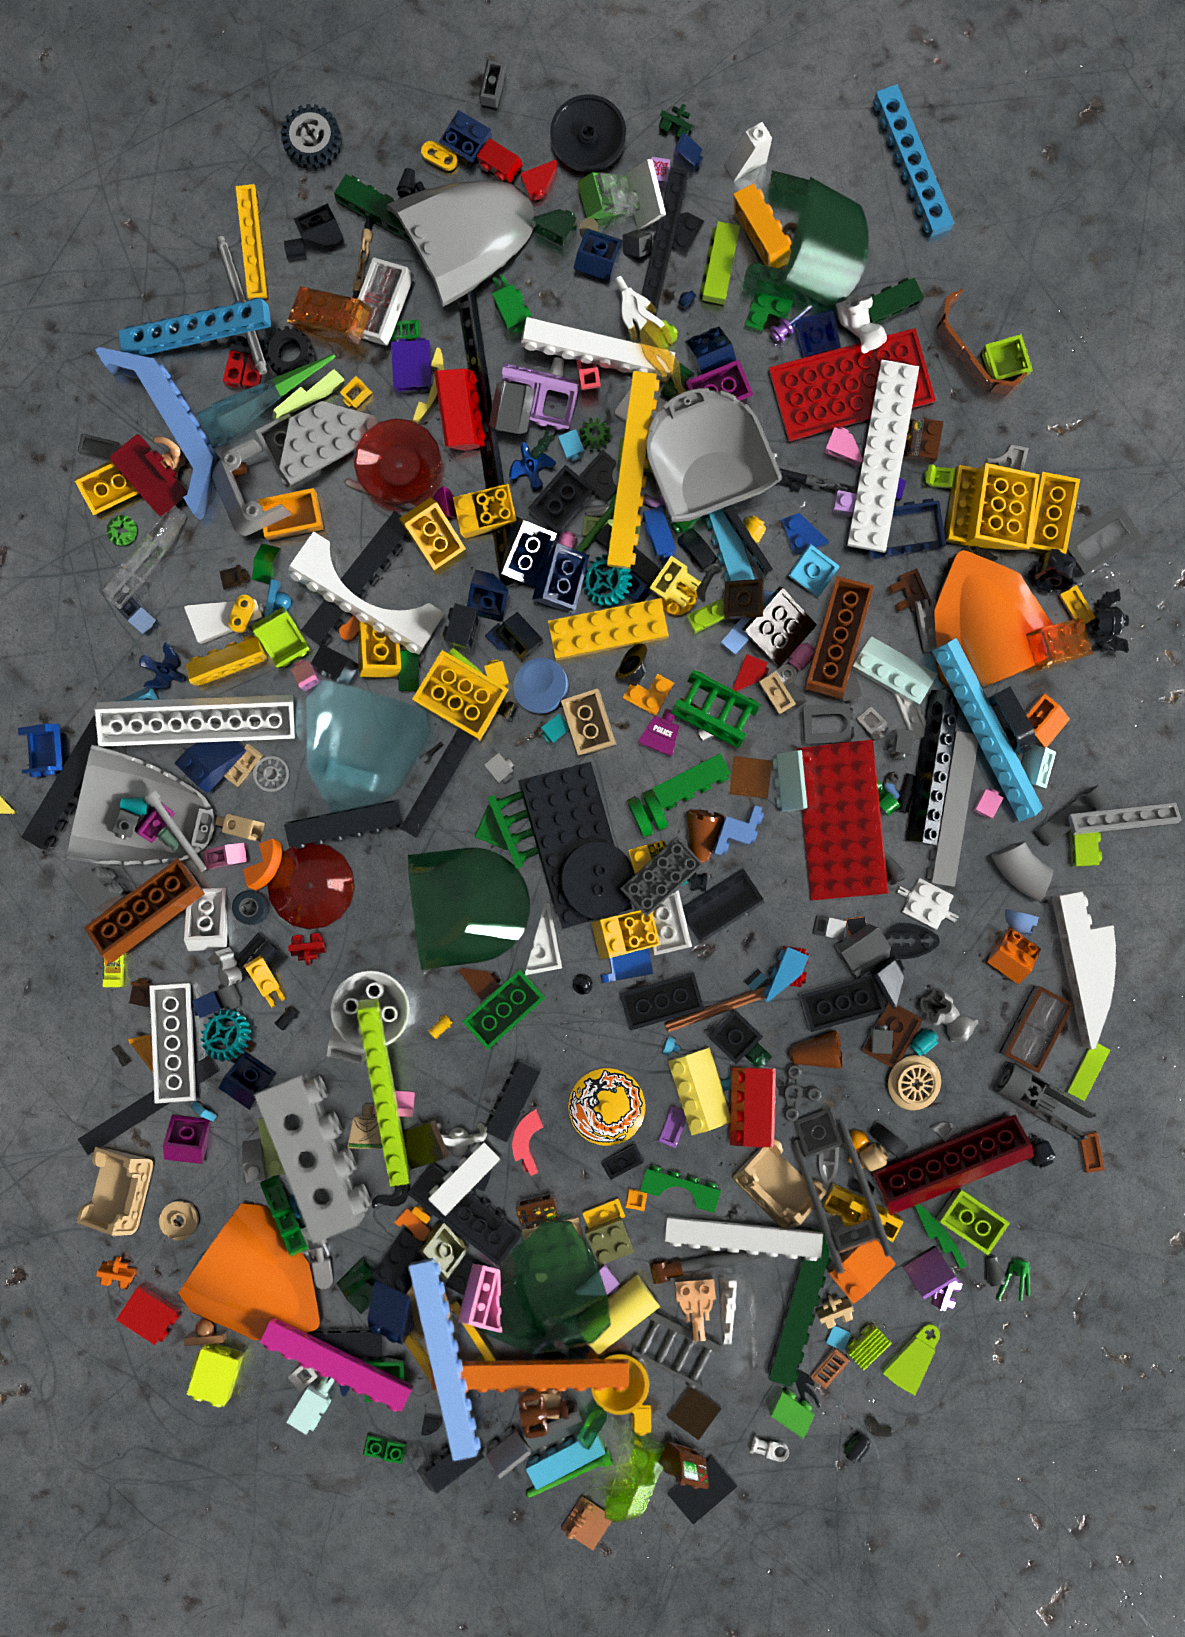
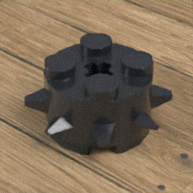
M1051 549L1049 552L1042 554L1037 562L1033 561L1037 567L1028 572L1029 575L1035 577L1037 587L1052 593V590H1061V593L1070 590L1073 584H1077L1074 577L1082 575V571L1075 569L1076 558L1062 553L1059 549Z

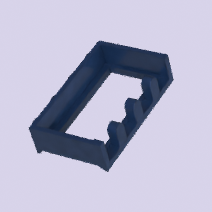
M931 498L922 500V503L915 504V501L903 503L904 506L898 507L894 504L892 517L933 511L936 541L886 548L885 553L867 550L868 560L944 549L946 547L940 501H934Z

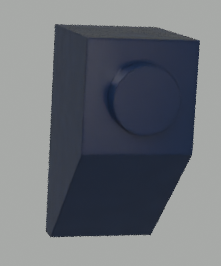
M683 132L674 149L673 163L694 172L695 168H699L703 161L702 148Z

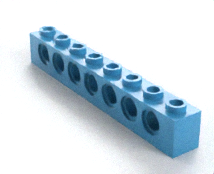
M898 84L876 92L873 100L874 108L880 113V122L882 127L887 130V139L890 146L893 145L895 160L902 167V177L909 184L908 191L911 198L914 197L916 201V211L923 218L922 224L925 232H928L929 236L933 237L951 230L954 225L953 218ZM887 107H893L895 112H889ZM899 124L902 126V129L898 130L894 125ZM906 141L909 147L902 146L901 142ZM908 159H914L917 164H910ZM915 176H921L924 181L918 182ZM922 194H929L931 199L923 198ZM929 211L937 212L938 216H931Z
M252 298L250 301L243 303L234 302L232 305L225 307L217 306L212 310H199L189 315L181 314L172 319L163 318L161 321L154 323L145 322L143 325L136 327L128 326L123 330H119L121 352L143 356L271 327L269 305L262 298Z

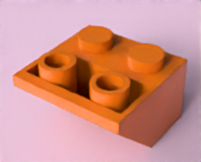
M1046 693L1039 695L1025 712L1034 729L1035 741L1046 748L1070 720L1061 706Z
M1009 927L992 950L987 963L1019 985L1031 973L1041 948Z

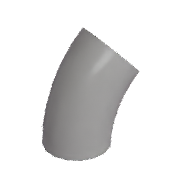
M1025 841L1009 845L991 855L1002 875L1015 888L1039 902L1043 900L1051 882L1054 868L1041 862L1031 852Z

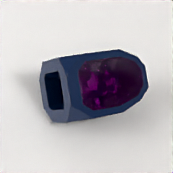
M629 572V575L633 578L628 580L632 584L630 587L627 586L628 595L634 600L641 602L650 594L651 585L639 575Z

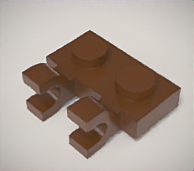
M917 568L899 575L900 582L894 583L887 588L890 595L904 589L908 598L895 605L897 612L908 607L916 611L915 601H920L923 608L922 600L927 599L930 605V597Z

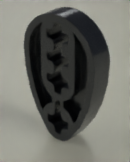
M911 923L893 924L884 933L886 940L890 939L891 936L894 939H900L901 935L903 939H909L910 935H912L913 939H916V943H913L911 947L910 943H903L902 947H900V943H894L890 950V956L895 955L896 959L920 957L931 952L940 943L937 934L925 927ZM929 935H931L935 939V943L929 946V943L921 942V940L928 939Z

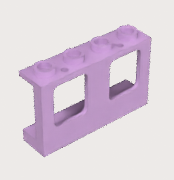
M505 363L501 382H520L530 385L535 390L530 420L536 421V424L541 426L553 425L558 430L569 429L580 380ZM548 390L568 395L564 418L560 419L543 414L546 392Z

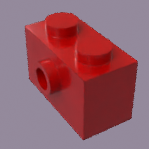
M490 138L476 156L480 163V168L486 172L491 171L498 180H505L508 183H511L523 166L518 155Z

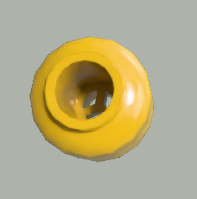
M754 515L745 517L742 522L755 542L758 543L766 531V527L763 525L765 522Z

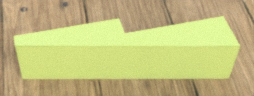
M333 369L307 392L302 387L296 390L273 410L272 418L276 420L288 413L291 414L343 388L345 379Z

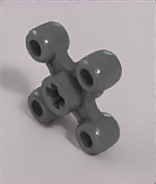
M790 1064L786 1068L788 1083L784 1087L775 1086V1098L783 1097L787 1101L783 1114L784 1118L789 1122H794L799 1117L797 1102L800 1099L806 1098L812 1102H817L822 1095L818 1087L811 1086L804 1089L799 1086L798 1079L802 1071L797 1064ZM796 1068L797 1073L792 1075L791 1069ZM789 1089H797L795 1091V1097H793L792 1095L790 1097L788 1096L790 1094ZM812 1091L817 1092V1095L815 1097H811L810 1094ZM790 1111H794L793 1117L788 1116Z

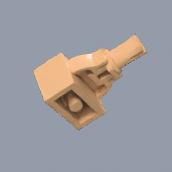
M714 1279L675 1282L676 1303H679L681 1310L686 1315V1322H690L691 1314L693 1341H699L698 1331L700 1333V1341H705L703 1313H705V1320H709V1312L712 1309L713 1300L716 1299Z

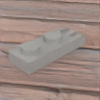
M934 597L929 599L930 606L927 599L922 600L923 608L920 601H915L923 652L933 651L937 648L934 616L936 600Z

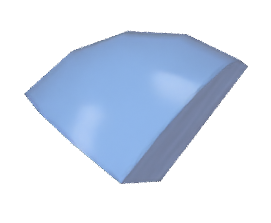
M1006 909L1005 912L1007 923L1012 929L1026 935L1033 934V927L1037 926L1039 917Z

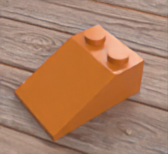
M875 1240L851 1249L840 1258L844 1273L837 1274L834 1264L827 1271L851 1302L855 1304L896 1263L890 1256L885 1257L882 1246Z

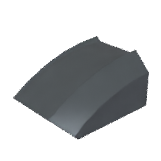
M505 381L498 382L495 389L489 425L495 430L516 434L526 433L535 390L529 386Z
M867 924L835 945L852 970L851 972L855 978L861 977L890 956L891 946L879 927Z

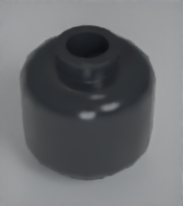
M1039 1138L1031 1142L1034 1157L1030 1158L1033 1166H1039L1041 1169L1054 1163L1053 1159L1056 1157V1154L1049 1141H1041Z

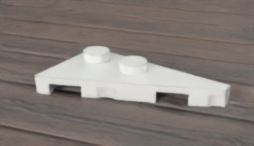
M550 902L545 903L525 971L526 975L562 968Z
M727 1275L718 1276L722 1341L723 1344H732L737 1281Z

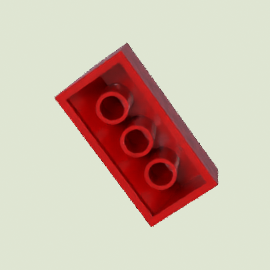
M464 368L434 371L445 447L469 451L485 446V433L482 428V414L479 408V395L476 388L477 379L474 371Z
M732 1067L731 1146L774 1147L776 1069Z

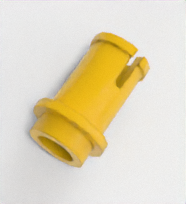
M447 1015L440 1016V1020L428 1030L435 1039H438L448 1027L451 1028L453 1022Z

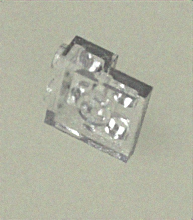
M607 173L595 175L604 212L612 213L613 215L625 214V216L636 214V211L640 209L636 191L629 190L626 176Z

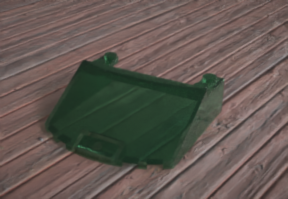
M772 170L768 187L805 196L786 271L760 263L750 264L746 269L742 288L834 312L837 309L836 304L845 301L851 295L862 276L866 264L869 232L862 206L812 177L808 180Z

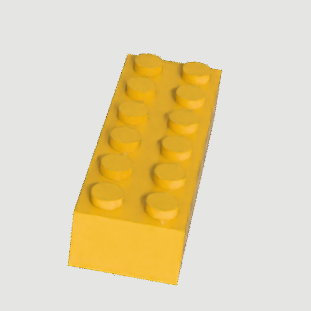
M661 598L548 621L556 661L668 639L669 636Z

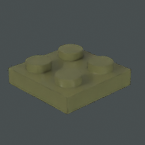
M621 1216L585 1230L598 1266L634 1253Z

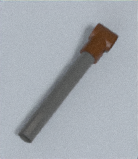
M739 1250V1252H725L680 1261V1259L670 1262L666 1260L654 1261L650 1263L653 1283L660 1284L670 1281V1278L682 1277L684 1273L769 1256L766 1255V1252H759L755 1255L748 1254L747 1250Z

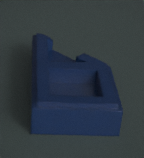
M497 623L485 637L497 650L513 651L496 633V630L500 627V624Z

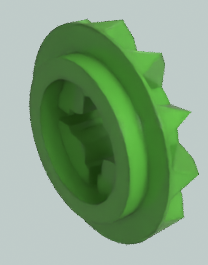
M117 515L111 518L110 522L106 525V534L109 540L116 545H127L137 535L135 522L126 515ZM122 525H124L123 528L126 529L128 533L122 532L121 535H119V532L115 529V527L120 528Z

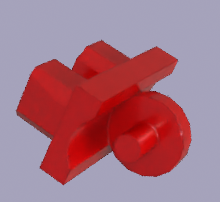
M320 933L310 934V943H303L301 935L292 936L291 945H288V951L291 953V956H298V961L305 960V964L308 966L311 965L312 959L318 958L317 954L326 953V947Z

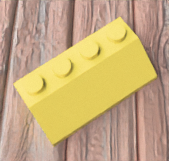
M710 1047L669 1060L670 1070L691 1135L710 1131L730 1123L731 1112Z

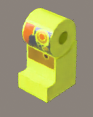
M120 956L112 963L104 958L105 969L102 987H124V956Z

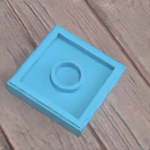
M808 544L787 576L815 597H819L840 566L813 545Z

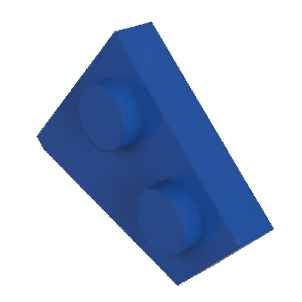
M800 513L781 519L793 556L803 553L808 544L818 548L829 543L828 539Z

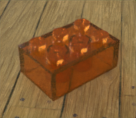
M1082 617L1043 627L1026 634L1037 671L1093 654Z

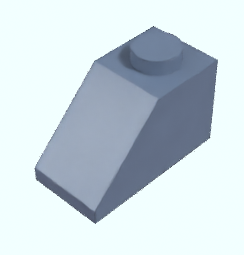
M128 592L115 605L127 621L142 634L149 630L156 621Z

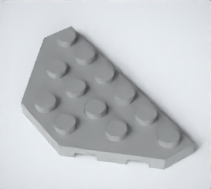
M320 401L289 419L278 471L287 485L291 486L384 433V430L373 415Z

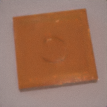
M734 756L729 794L768 799L772 761Z

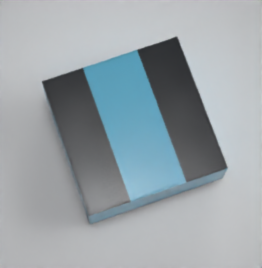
M758 968L744 980L745 984L752 991L771 983Z

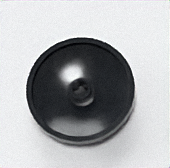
M592 94L573 97L559 107L552 119L550 128L552 147L558 158L575 170L593 172L604 169L620 156L626 141L624 118L619 109L604 97Z

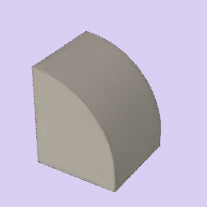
M817 915L813 934L843 940L847 921Z

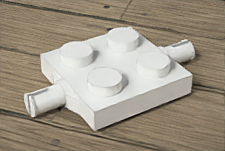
M921 878L917 880L914 888L910 891L899 886V890L896 893L906 897V904L901 913L934 930L938 929L944 918L954 923L956 922L958 915L948 911L949 904L954 895Z

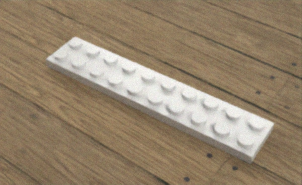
M881 360L847 546L886 552L919 366Z

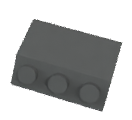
M577 1402L567 1406L569 1419H564L561 1415H559V1419H546L549 1430L545 1436L527 1438L523 1433L524 1439L532 1451L536 1449L537 1451H542L548 1447V1444L553 1442L558 1444L566 1440V1437L569 1435L577 1436L584 1432L586 1422ZM541 1424L530 1426L529 1430L541 1429L543 1427Z

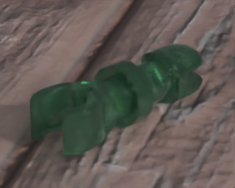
M550 426L545 430L543 438L538 440V445L532 449L530 455L533 459H538L543 449H546L549 446V442L555 439L557 431H555L554 435L548 436V432L551 429Z

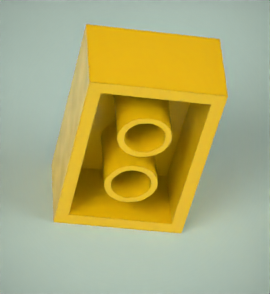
M431 497L399 518L422 556L433 570H436L466 549L437 502Z

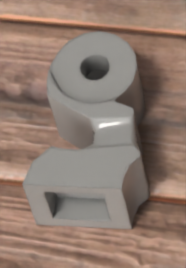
M230 947L214 952L208 961L212 965H220L218 969L220 982L225 987L241 982L242 974L236 966L237 961L234 959V952Z

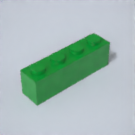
M720 753L653 787L652 791L662 808L670 810L678 806L676 802L682 799L686 802L694 798L693 793L699 790L703 793L712 788L711 784L715 782L721 784L729 780L728 775L731 772Z

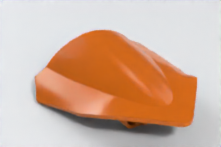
M965 550L959 551L953 560L934 609L937 647L957 638L981 687L1024 671L1057 653L1056 628L1028 588L1020 573ZM939 666L940 680L950 687Z
M240 1204L178 1293L192 1313L254 1341L262 1339L269 1322L273 1318L305 1333L315 1331L320 1324L310 1264L302 1252L290 1257L272 1213L266 1206Z

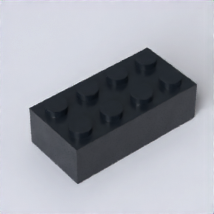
M693 971L619 992L630 1031L704 1010Z
M874 973L799 994L810 1032L886 1012Z
M520 1059L519 1063L515 1061L510 1071V1074L513 1076L511 1080H506L501 1090L505 1093L503 1097L498 1096L493 1107L496 1112L494 1115L490 1114L485 1123V1127H487L486 1133L505 1142L508 1141L541 1072V1068Z

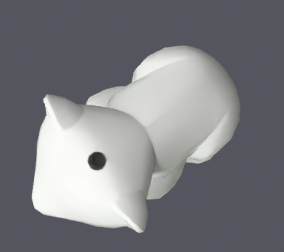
M856 295L836 304L838 318L843 327L860 338L862 353H868L884 344L887 336L880 324L870 323L868 308L872 306V296Z

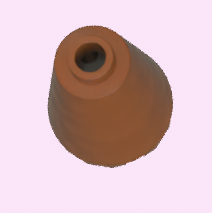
M689 809L686 812L689 849L702 863H705L710 858L725 815L714 812L713 815L708 810Z
M833 1030L792 1045V1049H789L790 1061L794 1060V1064L834 1069L843 1068L839 1032Z

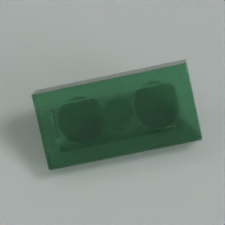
M598 1405L589 1413L586 1423L579 1430L576 1438L581 1446L587 1450L590 1449L609 1417L604 1409Z

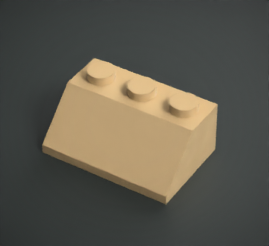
M599 689L561 700L578 755L616 745Z

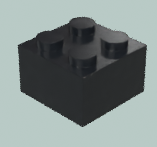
M735 1009L707 1036L735 1064L763 1038Z

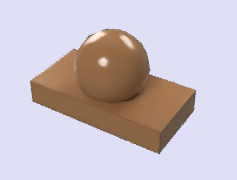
M200 1320L195 1326L196 1334L187 1335L184 1338V1346L223 1343L227 1338L226 1331L214 1332V1326L211 1321Z

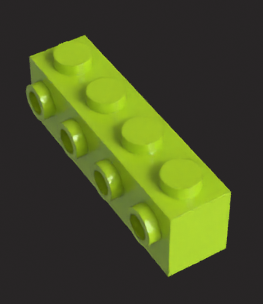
M718 221L717 227H713L711 238L714 239L713 246L709 245L707 257H711L710 263L705 264L703 274L707 276L706 283L702 282L700 294H703L702 301L725 304L740 225Z

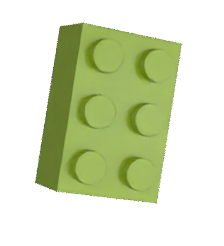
M956 1188L936 1218L940 1223L987 1255L990 1254L1010 1224L960 1188Z

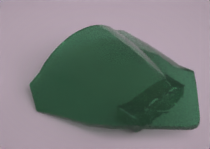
M545 1220L498 1267V1270H500L501 1295H499V1307L501 1308L500 1326L502 1327V1333L480 1327L478 1329L482 1333L530 1354H539L593 1344L611 1326L609 1302L601 1274L591 1252L571 1221Z

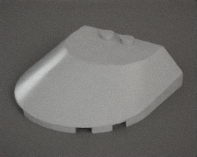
M705 388L679 394L663 406V409L654 417L647 438L648 461L672 522L696 519L761 494L782 480V475L758 418L747 404H743L736 399V396L722 390L721 392L711 391Z

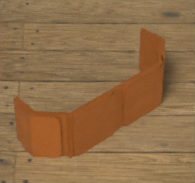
M961 288L956 293L953 292L946 297L941 305L938 334L952 353L962 361L963 367L981 390H991L990 392L1008 395L1019 386L1028 373L1025 372L1013 382L991 379L947 322L949 306L959 299L963 292Z

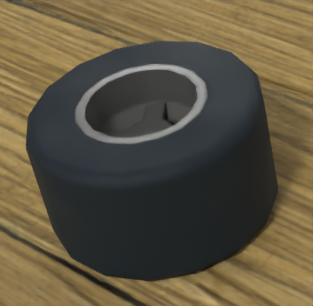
M242 891L236 895L232 903L234 917L243 924H257L268 913L267 899L258 891Z

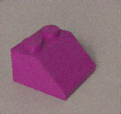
M171 1115L163 1143L164 1160L203 1164L207 1149L210 1120Z

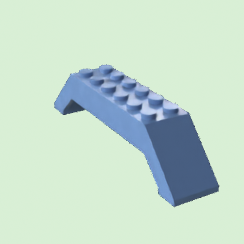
M98 347L95 349L105 367L113 375L119 373L140 379L193 468L188 493L183 498L192 513L199 520H202L205 517L214 486L211 475L212 470L218 463L217 459L220 457L211 444H207L210 441L201 428L198 429L200 424L192 412H188L191 409L181 395L178 396L181 392L173 380L169 379L171 375L162 362L158 364L154 358Z

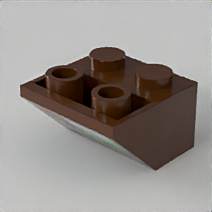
M668 1442L658 1461L664 1468L663 1471L674 1476L675 1481L683 1486L688 1484L695 1489L699 1487L707 1489L709 1483L706 1458L695 1449Z

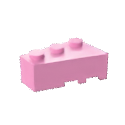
M472 1264L458 1322L502 1333V1327L500 1326L501 1308L499 1307V1295H501L500 1270Z

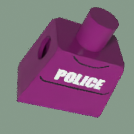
M665 709L662 718L654 715L638 743L672 757L679 725L672 723L675 715L671 714L672 710Z

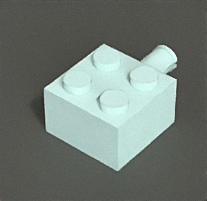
M329 1376L323 1377L319 1384L315 1381L311 1382L286 1423L306 1435L309 1430L314 1431L322 1417L319 1413L324 1414L332 1401L329 1398L332 1393L329 1389L334 1383V1379L330 1378L328 1381Z

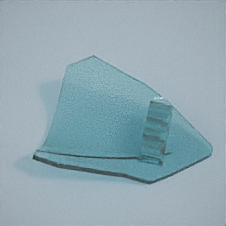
M321 680L306 697V767L331 813L376 804L395 793L431 734L427 709L370 691Z

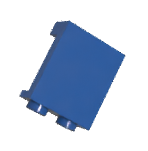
M39 724L18 728V736H27L29 769L22 770V774H29V777H41V773L43 775H55V771L63 770L59 724Z

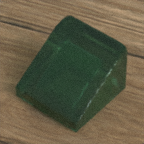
M759 1043L745 1055L756 1068H762L772 1058Z

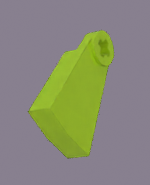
M932 1323L924 1324L881 1370L898 1387L913 1395H916L935 1353V1347L940 1338V1331L937 1326ZM933 1329L934 1337L926 1338V1330L931 1331Z

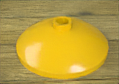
M616 1354L605 1358L629 1359V1387H625L624 1390L605 1388L602 1391H596L594 1388H591L596 1403L603 1410L616 1415H624L637 1410L645 1401L649 1390V1379L645 1368L639 1361L628 1355Z

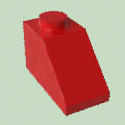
M556 159L520 173L521 181L529 200H539L547 194L557 172Z
M746 654L732 690L738 692L759 683L762 678H766L769 668L766 667L768 662Z

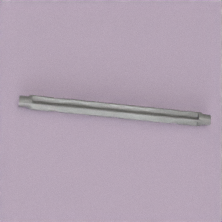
M219 236L216 238L217 248L225 267L235 302H246L228 243L225 241L224 236ZM246 332L255 367L260 375L267 373L266 361L264 360L256 332Z

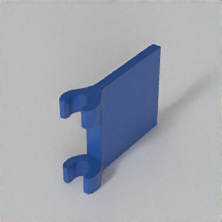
M649 948L609 958L612 973L600 976L601 982L606 983L653 974Z

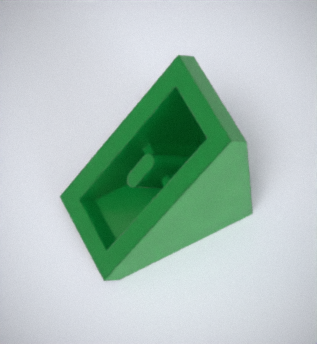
M264 543L261 544L254 557L252 580L270 585L281 548Z

